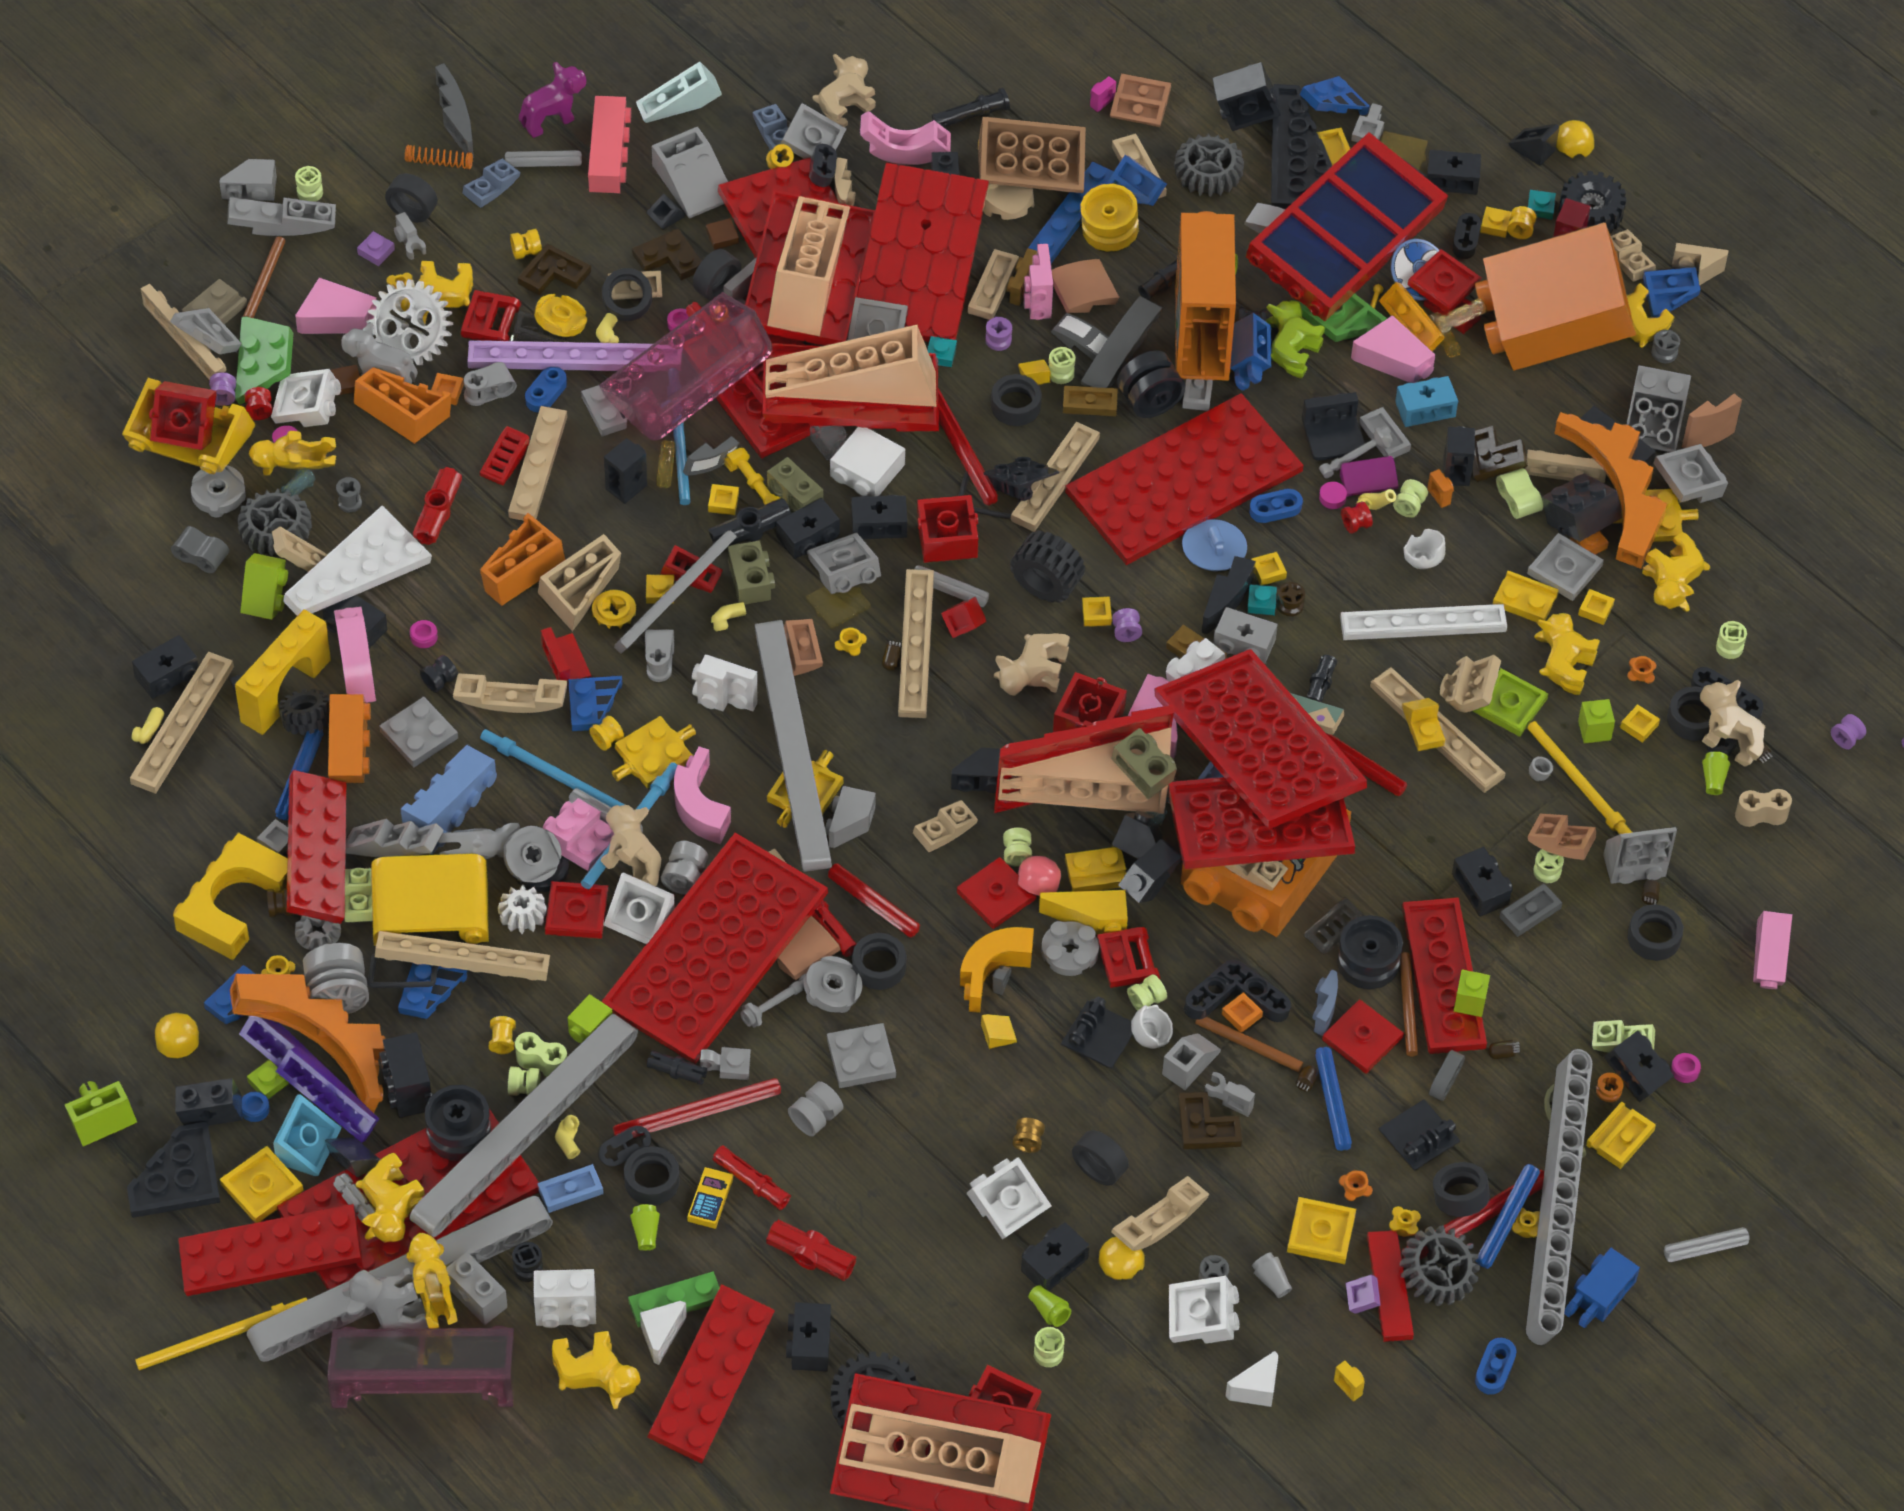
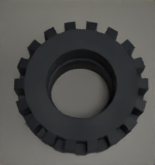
M1043 531L1030 533L1010 561V569L1016 581L1030 594L1054 603V601L1057 603L1065 601L1086 570L1083 558L1079 556V552L1070 543L1059 536Z

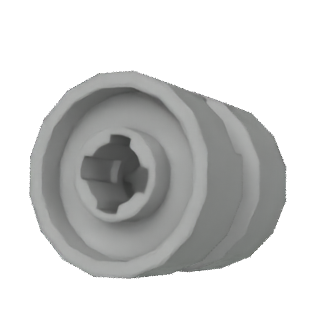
M689 841L676 842L669 856V862L666 864L661 876L663 885L675 893L686 895L704 871L708 861L706 850Z
M820 1081L805 1093L806 1098L800 1097L788 1108V1114L793 1123L808 1136H814L826 1125V1120H832L843 1110V1103L837 1093L830 1086Z

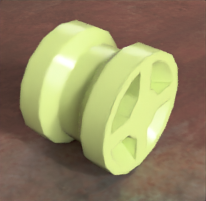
M1541 849L1536 855L1533 868L1535 877L1544 883L1557 881L1562 873L1563 856Z

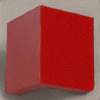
M976 596L956 604L941 613L952 638L976 629L986 622L985 615Z

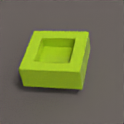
M268 1060L247 1076L248 1083L268 1099L289 1084L287 1080L276 1072L277 1067L271 1060Z

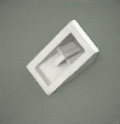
M678 1301L640 1313L641 1329L653 1362L658 1365L686 1319L685 1302Z
M1275 1351L1227 1382L1226 1397L1228 1400L1271 1407L1278 1354Z

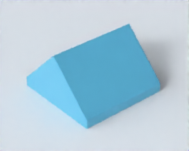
M299 1094L296 1096L273 1142L275 1155L288 1168L318 1176L329 1155L325 1140L337 1138L342 1127Z

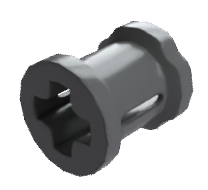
M352 477L343 478L336 485V492L339 495V508L346 513L356 512L362 506L361 496L359 495L361 490L360 483Z

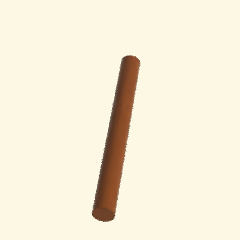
M279 236L275 238L243 317L254 318L285 244L284 238Z
M1404 952L1401 953L1400 975L1406 1054L1413 1057L1418 1055L1411 955Z
M1205 1017L1196 1020V1025L1292 1070L1300 1072L1303 1067V1061L1211 1018Z

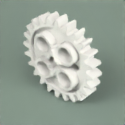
M410 279L407 280L406 286L403 281H397V289L393 285H387L389 293L379 291L378 293L382 300H372L377 308L376 310H368V313L373 315L374 319L368 320L366 323H373V335H376L375 341L403 350L410 355L412 361H415L417 365H423V357L427 361H432L431 353L440 355L441 352L438 346L448 345L443 340V337L452 335L446 331L447 326L453 325V322L446 321V317L450 316L452 312L444 311L443 309L448 304V301L439 302L442 295L441 292L432 294L434 286L428 285L424 289L423 281H418L416 286L414 281ZM404 298H408L410 307L404 312L401 308V302ZM393 309L401 317L410 318L411 323L428 331L429 336H426L417 328L409 327L406 321L393 316L390 311ZM429 311L432 315V321L426 326L423 322V315ZM394 321L397 329L391 335L388 331V324ZM416 334L419 343L413 349L410 345V338Z

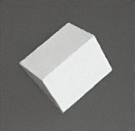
M621 873L604 926L647 944L675 909L674 894L626 873Z

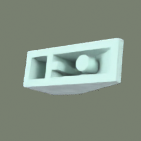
M698 62L636 103L643 120L648 123L702 108L721 96L722 93L714 75L701 62Z

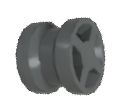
M1671 330L1657 332L1654 336L1651 351L1652 357L1660 363L1673 362L1678 355L1679 336Z
M1210 1255L1205 1257L1200 1264L1198 1279L1214 1278L1210 1277L1211 1275H1216L1217 1277L1226 1276L1228 1278L1229 1264L1221 1256Z

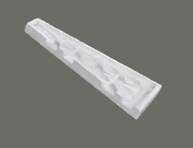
M381 506L285 593L283 602L297 616L303 609L314 613L425 566L431 562L432 555Z

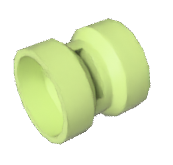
M312 166L300 168L295 175L298 198L305 201H318L323 195L321 172Z
M1066 347L1053 349L1049 354L1050 379L1057 384H1066L1072 381L1075 371L1074 352Z
M1410 479L1403 483L1400 490L1401 494L1396 496L1393 507L1399 514L1412 518L1420 511L1421 503L1428 496V490L1419 481Z
M1728 621L1721 626L1716 644V650L1719 655L1727 659H1735L1742 654L1747 636V630L1744 625L1739 622Z
M1011 828L1005 831L1003 842L1007 848L1004 850V861L1011 866H1020L1023 860L1032 857V849L1029 847L1031 844V833L1025 828Z
M1153 974L1145 978L1142 984H1135L1127 989L1128 997L1137 1011L1145 1005L1151 1006L1153 1003H1160L1167 999L1164 985Z
M510 1067L508 1077L509 1096H518L520 1093L529 1095L540 1084V1068H530L527 1071L521 1070L520 1067Z
M1054 1327L1042 1328L1035 1336L1034 1358L1041 1366H1057L1063 1359L1064 1336Z

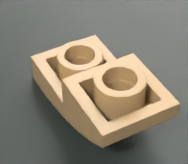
M837 158L835 196L839 203L854 206L856 193L852 192L851 171L847 170V159Z
M1628 229L1611 236L1617 252L1619 265L1633 282L1642 279L1644 272L1656 271V265L1642 252V243Z
M960 800L939 809L937 817L916 825L913 834L925 849L931 852L966 832L977 823L978 819L965 803Z
M1279 861L1225 866L1240 877L1271 891L1288 870Z

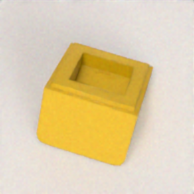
M1045 360L1018 364L1021 375L1033 379L1037 384L1050 383L1051 372Z
M982 1015L981 1026L989 1049L1017 1043L1009 1016Z

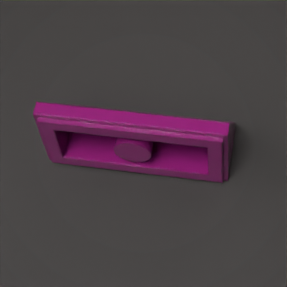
M1393 456L1343 463L1341 465L1340 479L1342 485L1346 488V497L1386 491L1388 489L1393 490L1399 487Z

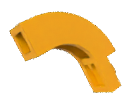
M1012 927L996 930L980 938L968 950L961 965L960 986L965 987L964 1000H969V1012L980 1013L984 981L999 966L1031 968L1034 928Z

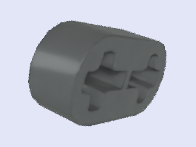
M1453 1050L1449 1052L1434 1079L1429 1092L1430 1096L1444 1101L1462 1068L1465 1055Z

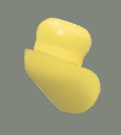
M611 313L605 315L596 330V336L601 343L619 342V338L614 335L612 330L618 319Z
M1392 489L1382 493H1364L1358 497L1357 503L1363 501L1367 504L1369 510H1377L1394 502L1396 494Z
M744 602L722 606L711 617L714 630L728 629L727 619L745 616Z
M158 707L152 708L143 728L135 727L133 729L132 740L141 744L148 743L159 728L164 717V711Z
M573 1115L566 1116L560 1122L555 1134L556 1142L568 1159H573L580 1153L579 1148L573 1141L577 1133L579 1120Z

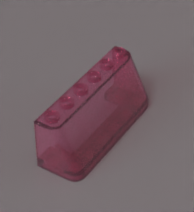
M722 292L601 383L599 387L604 396L644 436L651 440H660L766 360L771 354L772 343L755 310Z

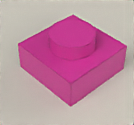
M1108 76L1101 83L1098 82L1093 86L1090 107L1095 111L1099 112L1114 100L1116 92L1115 80Z

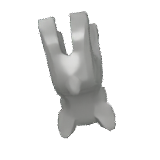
M369 322L362 330L351 329L343 335L342 349L352 357H358V363L363 374L374 367L404 377V382L410 384L415 382L418 372L410 355L403 350L375 341L373 337V323Z
M509 823L502 828L496 829V831L474 828L457 830L453 833H442L438 840L439 843L459 842L461 847L440 852V855L478 854L484 857L485 860L495 855L503 857L505 842L508 841L509 837L520 826L518 823Z
M410 1268L404 1269L400 1275L380 1279L374 1278L366 1270L359 1271L349 1280V1287L342 1291L343 1295L351 1298L347 1308L348 1315L357 1314L366 1307L372 1309L381 1325L379 1327V1332L381 1333L414 1332L428 1327L425 1318V1308L421 1298L418 1299Z

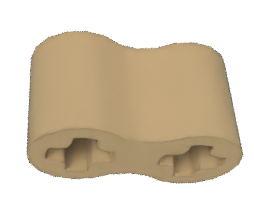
M1775 789L1769 793H1758L1752 790L1745 791L1739 797L1735 812L1736 820L1741 825L1748 827L1761 822L1781 825L1788 818L1792 798L1787 791L1782 789Z

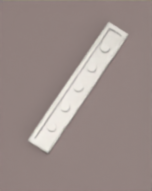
M1504 604L1341 612L1340 615L1343 640L1506 632L1507 630Z

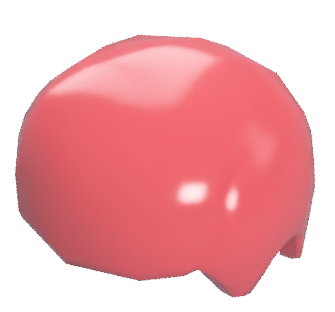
M1032 856L1023 860L1019 867L1018 884L1027 892L1040 896V893L1057 892L1061 871L1051 859L1045 856Z

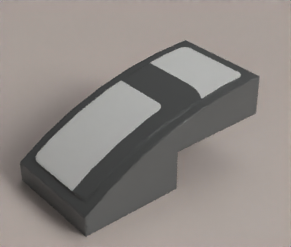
M1068 313L1051 331L1053 335L1070 349L1075 345L1093 361L1109 338L1091 324Z
M731 436L715 449L705 443L688 456L683 473L686 476L697 475L725 465L724 462L727 454L736 450L739 442Z

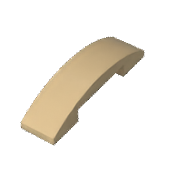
M458 673L453 698L471 706L512 713L549 711L563 707L567 681L539 679L538 685L487 682L485 675Z
M1187 1176L1172 1186L1165 1198L1138 1217L1134 1218L1131 1215L1115 1226L1111 1233L1133 1251L1146 1248L1165 1237L1183 1223L1208 1198L1209 1193Z

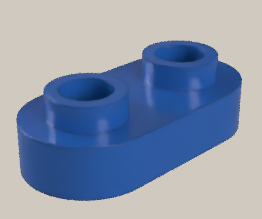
M548 367L540 373L525 393V402L528 409L533 412H539L541 406L549 408L567 386V377L564 370L558 367Z
M1284 489L1258 495L1251 500L1250 516L1260 523L1296 516L1302 509L1303 498L1298 491L1293 489Z
M1495 1338L1487 1345L1475 1378L1476 1386L1485 1394H1497L1505 1386L1516 1357V1347L1510 1340ZM1502 1354L1505 1358L1499 1359L1495 1355ZM1486 1379H1493L1495 1383H1487Z

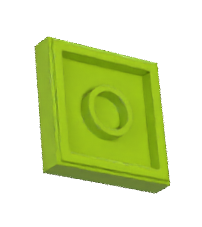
M1500 668L1490 704L1473 710V712L1520 737L1548 699V693Z

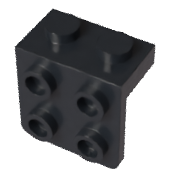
M1356 392L1340 393L1326 397H1313L1304 400L1302 422L1313 459L1319 461L1340 458L1364 445L1356 417L1359 401Z

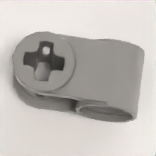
M496 362L490 366L470 371L464 376V385L466 387L464 399L470 405L479 406L486 402L511 395L517 385L507 366L503 362Z
M674 630L645 631L647 675L652 681L663 682L671 676L672 655L674 654Z

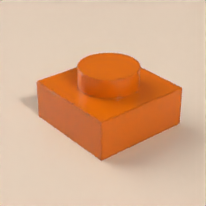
M437 373L431 391L440 394L443 391L451 393V404L457 405L464 385L463 378Z
M1440 469L1431 472L1428 491L1441 508L1451 504L1454 491L1453 484L1448 477L1445 478Z
M1600 531L1580 542L1570 537L1571 541L1593 554L1606 550L1609 544Z
M1243 992L1222 1008V1015L1242 1033L1262 1018L1263 1011Z

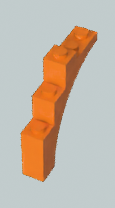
M1560 412L1556 421L1555 434L1573 442L1590 454L1604 469L1615 490H1617L1621 504L1623 530L1616 560L1641 569L1665 517L1667 503L1662 502L1658 497L1645 495L1651 482L1654 467L1649 466L1644 461L1631 459L1638 445L1640 432L1629 425L1614 423L1610 431L1600 424H1591L1581 420L1576 415H1567Z
M236 974L230 987L233 1014L257 1016L279 1022L301 1032L318 1043L336 1060L347 1074L357 1093L358 1099L374 1113L378 1103L383 1100V1087L379 1085L377 1078L379 1074V1052L384 1051L383 1040L385 1039V1036L381 1035L380 1025L348 1024V1013L343 1010L342 999H309L310 988L305 984L304 975Z

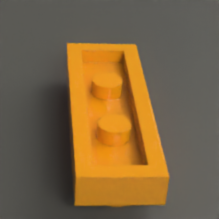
M1395 282L1379 300L1391 316L1393 315L1431 351L1445 338L1401 283Z

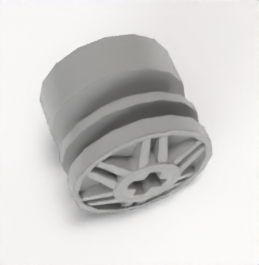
M332 943L317 947L306 954L303 959L305 982L310 988L309 999H342L343 1010L347 1011L348 1014L356 1012L366 1005L369 1001L367 979L364 976L363 955L358 947L346 943Z

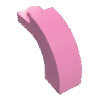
M869 111L861 115L860 135L870 142V153L879 159L896 164H925L931 162L932 152H950L951 133L934 120L918 129L898 130L889 127Z
M362 607L335 610L334 615L346 694H364L366 703L376 701Z
M698 747L695 755L689 757L686 767L677 766L674 776L675 806L682 822L692 832L706 840L721 844L731 823V807L711 801L699 790L701 782L710 766L709 749Z

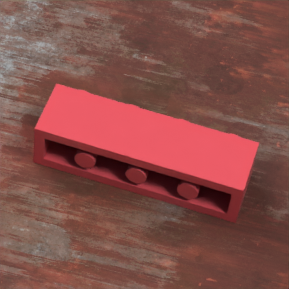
M595 96L588 172L589 192L620 193L621 183H626V167H622V165L628 162V147H624V143H629L630 128L626 127V123H631V108L626 107V97Z

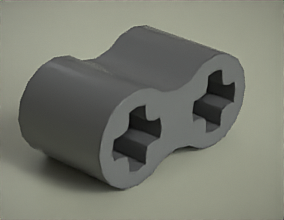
M187 526L171 546V551L182 562L192 563L207 573H214L228 555L229 548L222 540L207 536L198 529Z

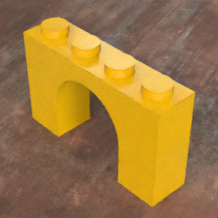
M303 609L236 682L235 689L241 723L263 735L280 717L277 699L278 691L290 668L293 666L308 676L315 678L331 661L327 626L324 620Z
M238 833L232 841H228L225 844L222 854L216 862L210 863L201 881L196 882L192 886L187 899L183 903H179L175 908L173 917L176 931L234 960L249 940L247 924L219 910L214 905L216 896L225 887L240 882L252 883L265 890L274 889L275 891H282L284 888H287L288 858Z

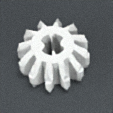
M522 884L520 890L516 891L511 887L509 894H502L501 903L498 905V913L500 914L502 925H508L510 932L518 928L519 932L523 934L527 928L534 932L535 925H542L544 921L543 916H546L547 908L542 894H537L534 887L527 891Z

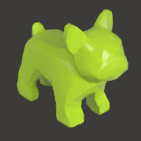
M1282 301L1277 306L1268 304L1267 309L1273 316L1266 319V322L1271 327L1278 328L1279 330L1271 346V358L1279 366L1283 367L1287 373L1297 378H1303L1308 368L1305 364L1309 355L1306 353L1300 354L1298 351L1304 348L1318 353L1323 344L1321 336L1324 333L1325 327L1321 325L1313 326L1302 318V308L1298 301Z

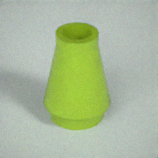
M1709 752L1702 761L1706 793L1720 795L1723 793V786L1730 762L1725 753Z
M654 1205L635 1206L633 1214L630 1215L639 1250L647 1251L656 1248V1235L660 1214L656 1211V1206Z
M1041 1285L1034 1287L1029 1293L1028 1298L1034 1303L1048 1325L1059 1327L1069 1319L1071 1309L1069 1308V1303L1064 1299L1045 1290Z

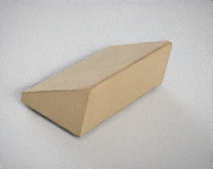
M661 271L642 272L648 278L652 287V298L662 297ZM624 280L619 282L612 290L613 300L643 298L641 287L634 281Z

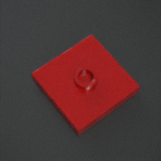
M1440 249L1408 279L1407 285L1449 314L1476 288L1475 283L1480 282L1482 277Z
M1001 857L957 887V893L992 929L1001 925L1037 898V895L1029 893L1018 884L1019 875Z
M551 881L545 935L602 939L608 885L593 884L590 889H586L581 883Z
M1359 999L1323 1034L1322 1041L1367 1074L1403 1038L1404 1032Z

